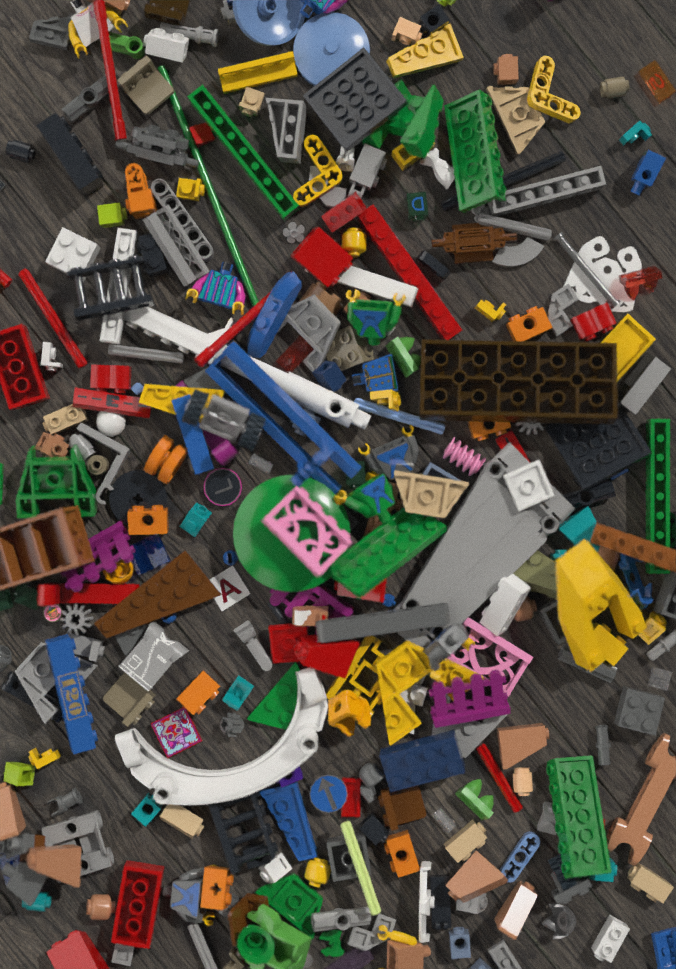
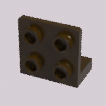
M150 0L149 4H145L144 13L147 19L184 26L190 0Z

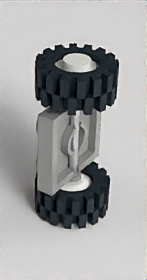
M194 389L181 421L196 427L201 415H203L199 428L233 442L236 441L241 431L238 445L253 451L261 435L266 418L251 412L246 424H244L249 409L216 395L212 396L206 408L205 405L209 394Z

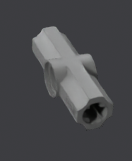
M368 906L351 909L336 908L333 911L312 913L311 916L314 932L331 929L346 930L349 927L370 925L371 913ZM344 915V920L338 923V918Z

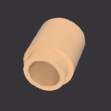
M529 767L514 768V773H512L514 792L518 793V796L530 795L529 792L533 791L532 772H530Z

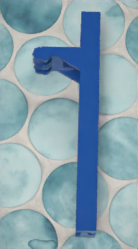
M234 341L205 370L240 406L249 409V415L252 412L266 418L263 429L297 461L298 473L291 478L295 486H301L312 476L336 494L342 486L321 467L329 457L350 478L361 469V466ZM227 356L320 448L321 452L318 451L312 458L220 367L221 360Z

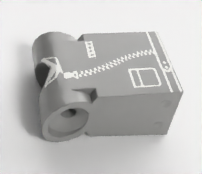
M151 621L143 639L121 663L119 668L149 692L171 664L189 650L179 641L168 639L164 629L155 621Z

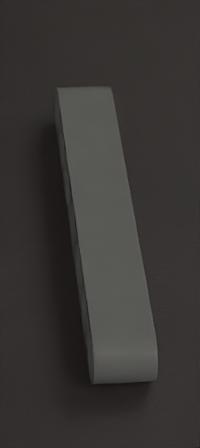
M438 603L316 621L315 625L318 642H330L450 624L448 603Z

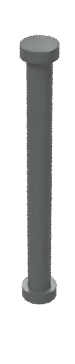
M563 232L559 233L553 240L563 247L611 304L610 307L613 309L621 301L612 295L563 237Z

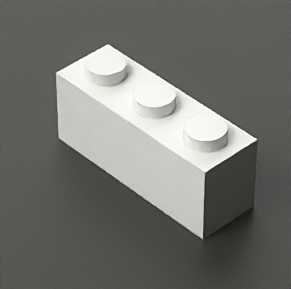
M514 574L507 578L503 577L498 583L499 589L490 597L491 603L483 610V617L479 622L496 636H499L508 629L531 589L529 585Z

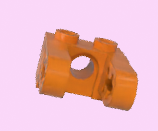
M136 163L129 164L125 169L128 199H125L127 211L135 219L146 218L157 211L156 199L154 194H152V190L148 187L147 177L141 166Z

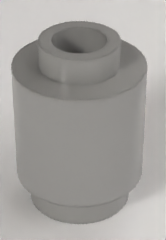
M75 433L68 439L70 449H72L74 444L78 445L84 462L96 453L93 450L94 446L83 433Z

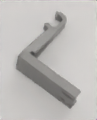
M80 422L77 428L79 432L121 454L116 456L96 493V500L100 504L106 505L105 500H101L100 496L106 488L110 489V491L114 490L111 484L131 450Z

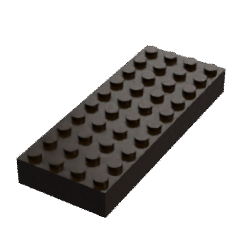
M422 340L420 420L615 424L617 420V343Z

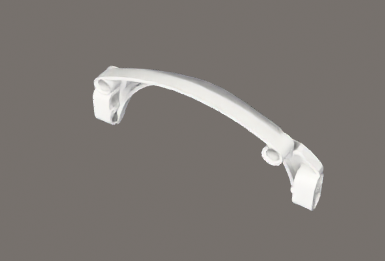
M309 667L296 672L298 697L292 720L279 741L271 749L251 762L221 770L188 767L174 762L156 751L147 743L138 730L133 728L115 735L116 744L127 768H130L131 774L149 789L155 788L154 799L159 804H211L255 793L292 772L317 750L318 736L316 731L322 730L328 709L326 693L318 671ZM312 740L314 744L307 745L304 741ZM160 790H165L168 794L163 795L160 793Z

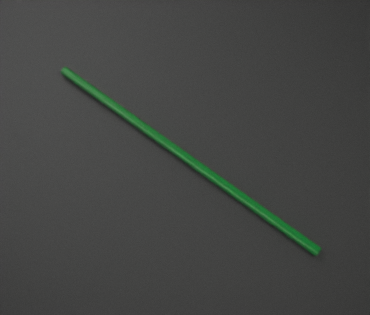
M159 66L157 68L159 73L172 86L165 66ZM174 91V94L169 99L185 139L189 140L188 146L193 159L199 160L197 169L251 304L254 307L259 302Z

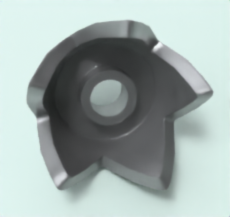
M549 904L553 914L547 917L542 924L555 931L553 939H561L568 936L576 925L574 913L566 906Z

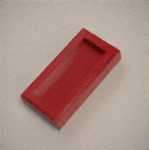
M342 777L347 796L346 801L341 807V817H360L361 779Z

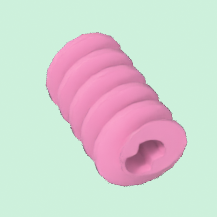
M453 437L444 450L443 459L450 456L449 463L456 460L457 468L463 465V472L469 469L468 476L476 474L486 458L479 460L481 454L478 453L473 456V449L467 452L468 446L460 447L461 441L459 440L454 443L455 437Z

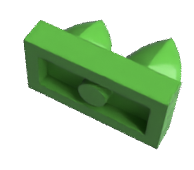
M396 337L386 345V348L392 354L393 359L406 378L419 369L421 356L408 353L414 344V338Z
M473 780L464 787L459 788L455 795L481 820L489 819L493 815L491 811L494 803L493 796L486 795L479 799L482 780Z

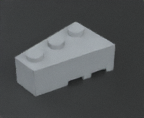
M266 98L277 157L281 162L300 164L307 115L306 104L304 101Z

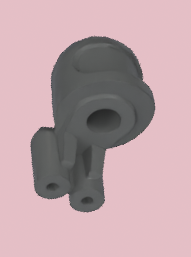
M367 763L359 771V777L364 783L360 787V793L368 803H371L378 798L374 787L386 776L385 773L382 774L375 763Z

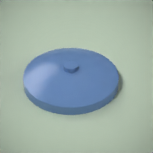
M233 0V12L238 26L249 39L261 45L274 46L291 40L298 33L305 19L300 13L304 5L300 0Z
M337 12L318 14L306 21L296 35L293 49L296 67L302 77L315 86L363 47L370 54L369 40L364 29L353 18Z

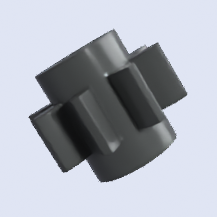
M227 713V717H223L220 721V729L228 737H237V733H241L244 728L243 719L240 718V715H236V713Z

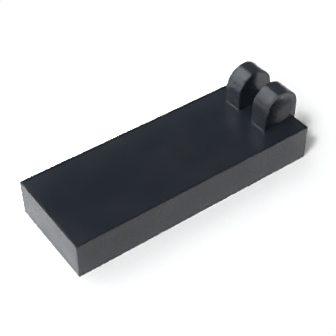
M430 875L431 896H434V908H431L432 929L448 930V928H451L450 895L448 894L450 890L445 886L450 881L449 875Z

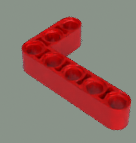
M43 583L38 585V605L51 606L59 603L118 604L137 589L140 584L82 583V589L78 592H73L65 587L66 583Z

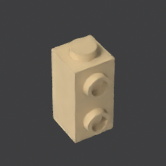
M71 404L44 416L43 426L47 433L50 432L51 435H54V433L58 434L77 426L80 422L84 423L89 418L85 409L72 407Z
M167 804L160 816L161 820L192 839L195 835L199 836L204 828L201 825L203 823L202 818L180 805Z
M472 819L444 843L445 849L457 863L461 860L465 861L470 857L471 851L475 848L479 849L485 844L487 836L484 832L487 830L480 822L476 823Z
M640 863L635 866L632 865L628 871L629 876L627 878L631 882L630 886L639 892L641 890L647 893L646 896L654 902L659 900L664 903L674 888L668 881Z

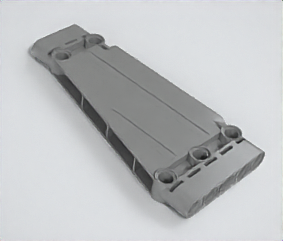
M510 442L492 460L485 464L449 523L447 531L441 536L402 602L393 609L408 608L406 603L409 600L416 601L415 607L448 603L450 624L399 631L398 633L406 641L408 640L426 649L438 636L433 633L436 627H441L444 630L454 623L462 624L499 588L498 583L503 577L507 578L512 575L545 543L547 536L555 532L558 525L575 510L551 484L550 486L555 496L543 501L546 504L545 507L539 502L521 511L517 510L503 475L530 462ZM498 458H500V459L506 464V466H504V465L498 460ZM498 464L499 471L495 474L490 473L491 465ZM554 512L560 519L557 520L551 513ZM552 519V526L545 528V520Z

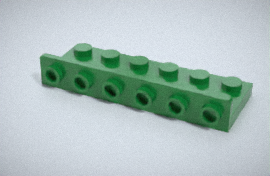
M480 89L444 106L459 210L463 213L496 199L501 202L506 201V188L502 179L503 169L500 166V151L497 147L498 136L494 128L495 118L491 109L492 99Z
M403 507L396 514L392 515L389 521L379 525L375 530L335 559L329 566L331 575L338 583L360 599L447 531L446 525L433 516L406 512Z
M593 755L554 758L547 761L546 772L549 775V791L553 800L552 811L555 814V830L559 839L558 850L561 854V870L564 878L612 873Z

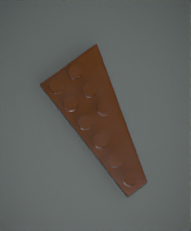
M184 550L95 621L94 624L105 638H109L221 596L222 594L188 552Z

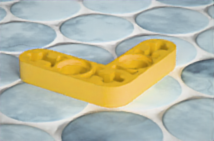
M543 56L535 64L527 103L537 111L566 123H573L579 118L580 109L576 104L548 93L555 63L551 57ZM543 63L546 64L545 67L547 68V69L544 71V73L542 72V71L544 70V64H543ZM538 78L544 81V87L537 83ZM550 102H554L558 110H553L550 107Z
M310 135L305 138L304 148L321 174L294 192L293 199L299 207L307 206L339 185L342 181L340 168L316 135ZM309 141L317 142L316 148L320 152L316 154L313 147L309 148ZM326 156L329 162L327 165H320L318 158ZM331 172L334 174L338 173L337 180L331 179L328 181L330 186L327 187L322 178L325 177V180L330 178ZM315 182L322 183L323 190L315 192L312 189ZM309 187L311 194L314 196L310 197V194H308L304 202L302 200L298 201V194H306L308 192L306 188Z

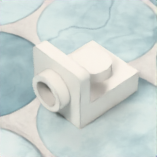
M43 342L41 365L49 371H58V368H63V364L52 362V359L56 358V348H53L54 344Z
M278 853V858L271 859L270 863L258 867L260 876L265 882L275 883L292 869L282 853Z

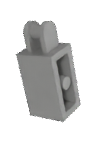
M364 144L349 178V183L352 184L348 196L357 192L362 199L365 190L371 191L372 187L376 188L380 179L377 176L380 169L384 170L387 159H385L386 152ZM355 186L361 187V192L356 190Z

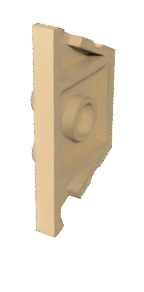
M489 86L486 90L518 156L544 125L545 120L540 111L531 108L527 103L529 87L493 88V86Z
M394 470V476L405 511L410 513L445 518L469 483Z

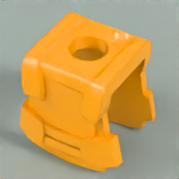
M345 690L328 700L329 725L338 727L348 737L354 735V719L364 729L370 726V706L365 698L357 697L354 692Z

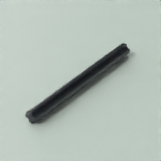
M560 151L503 175V184L508 186L560 164L566 160L563 151ZM457 195L441 202L444 211H449L459 206Z

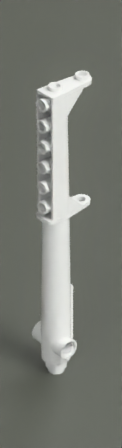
M128 290V296H127V297H128V298H132V297H131V294H130V291ZM150 307L126 311L124 315V320L127 321L126 325L133 329H137V327L144 329V334L153 338L156 335L161 338V342L169 346L173 343L179 346L178 350L186 354L190 351L196 354V356L225 333L235 321L231 317L225 328L207 334ZM227 345L222 347L215 354V356L208 361L209 365H211L220 356V354L225 350ZM227 356L221 360V366L249 379ZM249 356L297 404L347 428L353 424L364 430L366 429L371 415L359 410V404L292 372L285 373ZM339 406L341 411L339 413H332L331 408Z

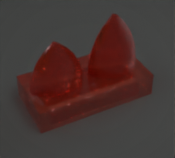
M655 266L621 274L619 275V282L624 286L628 297L635 301L639 294L640 284H643L647 291L653 292L657 286L658 279L663 278L662 271Z
M300 335L276 362L287 373L293 372L314 349Z

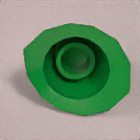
M248 924L238 936L237 947L240 955L247 962L258 965L270 961L274 954L275 943L271 935L260 928V925Z

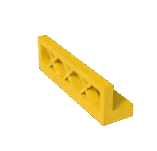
M293 51L218 69L224 94L243 90L246 87L251 88L298 76Z

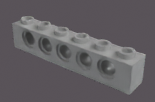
M602 166L507 190L505 193L506 201L501 202L496 199L488 203L490 214L497 217L600 190L606 185Z

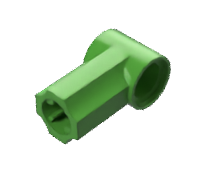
M109 32L112 51L130 55L134 59H140L145 55L146 49L140 38ZM134 45H140L137 51L131 50Z

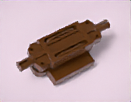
M479 223L452 225V232L444 233L443 239L431 240L432 248L443 247L446 253H454L455 264L493 261V251L504 248L505 242L517 241V234H505L503 228L493 229V226H484Z

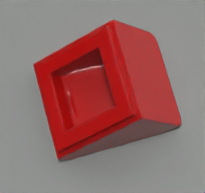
M206 122L189 127L198 148L215 140Z

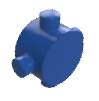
M385 594L382 604L388 607L395 605V597L391 594Z

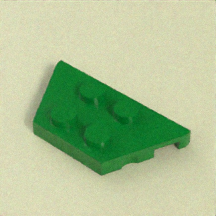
M296 662L247 717L249 721L285 730L288 728L295 712L298 697L296 672L300 671Z
M294 872L280 878L275 883H268L256 889V894L268 896V904L313 940L315 932L312 929L311 916L312 913L320 912L323 902L322 895Z

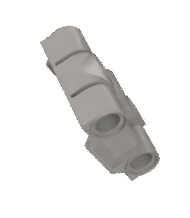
M98 810L77 817L73 816L41 829L42 835L45 836V847L76 845L74 838L79 837L83 850L81 860H85L88 863L86 868L81 866L80 876L114 864L112 850L110 847L105 848L100 828L103 826V822ZM74 823L77 830L71 831L68 828V824Z

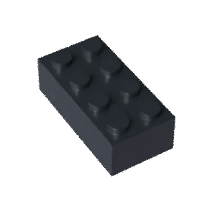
M55 112L36 125L85 198L104 186L102 182L104 176L95 164L91 165L94 161L85 148L80 149L83 147L82 143L74 132L70 134L72 128L63 116L59 117Z

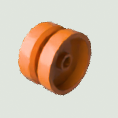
M164 435L151 452L144 466V471L153 476L160 470L158 480L167 485L182 465L188 450L181 444L173 449L174 440Z

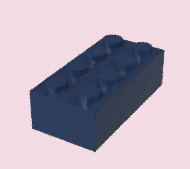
M455 729L385 747L380 750V759L390 792L465 773V763Z

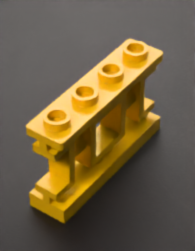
M374 635L365 636L359 644L346 676L347 679L352 674L349 683L356 687L353 692L357 697L362 692L369 697L375 691L377 692L369 703L371 717L374 713L372 709L376 703L380 705L382 702L379 679H377L370 691L356 682L355 679L364 666L377 673L376 662L386 656L377 650L382 641ZM373 642L374 645L371 651L378 655L376 660L371 664L363 659L360 665L357 664ZM337 676L326 691V697L331 699L336 696V693L346 679Z

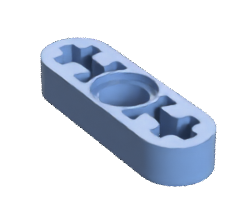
M526 832L501 866L500 872L505 877V870L512 868L511 861L516 866H519L518 869L515 866L513 867V875L506 877L508 879L507 882H514L538 849L540 839L536 833ZM532 837H534L533 840L535 841V844H529L527 849L530 852L527 853V851L524 848H521V846L523 845L524 847H526L528 845L526 839H531ZM523 852L525 859L522 862H517L515 860L516 853Z

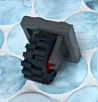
M561 854L548 860L553 870L551 876L557 886L556 889L550 892L557 904L560 902L562 905L572 900V896L576 894L581 896L589 892L588 888L592 887L586 876L564 878L561 870Z

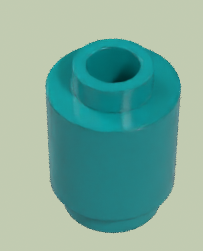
M40 891L32 906H29L22 900V907L26 908V910L45 912L51 906L52 897L49 896L48 892Z

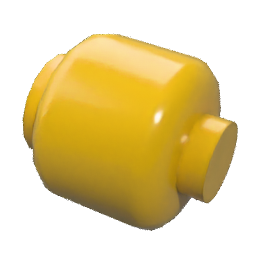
M348 228L342 234V248L352 257H359L360 254L366 251L367 235L362 232V229Z
M316 857L308 861L304 877L310 881L309 885L320 888L321 884L328 883L331 874L329 861Z

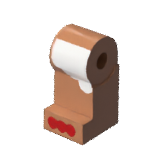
M296 606L292 609V624L296 626H316V621L328 619V606Z

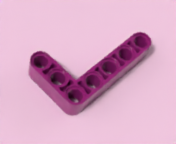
M183 380L175 385L176 387H188ZM202 429L206 443L221 465H227L240 455L230 440Z

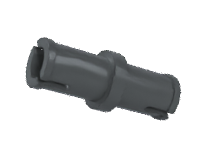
M608 725L595 726L597 735L595 747L598 748V764L610 765L609 748L611 747V742L608 739Z

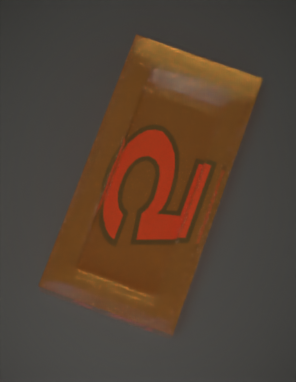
M656 60L639 70L638 73L658 103H661L676 92Z

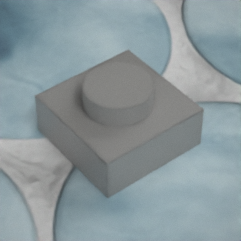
M115 943L112 963L131 966L135 946Z

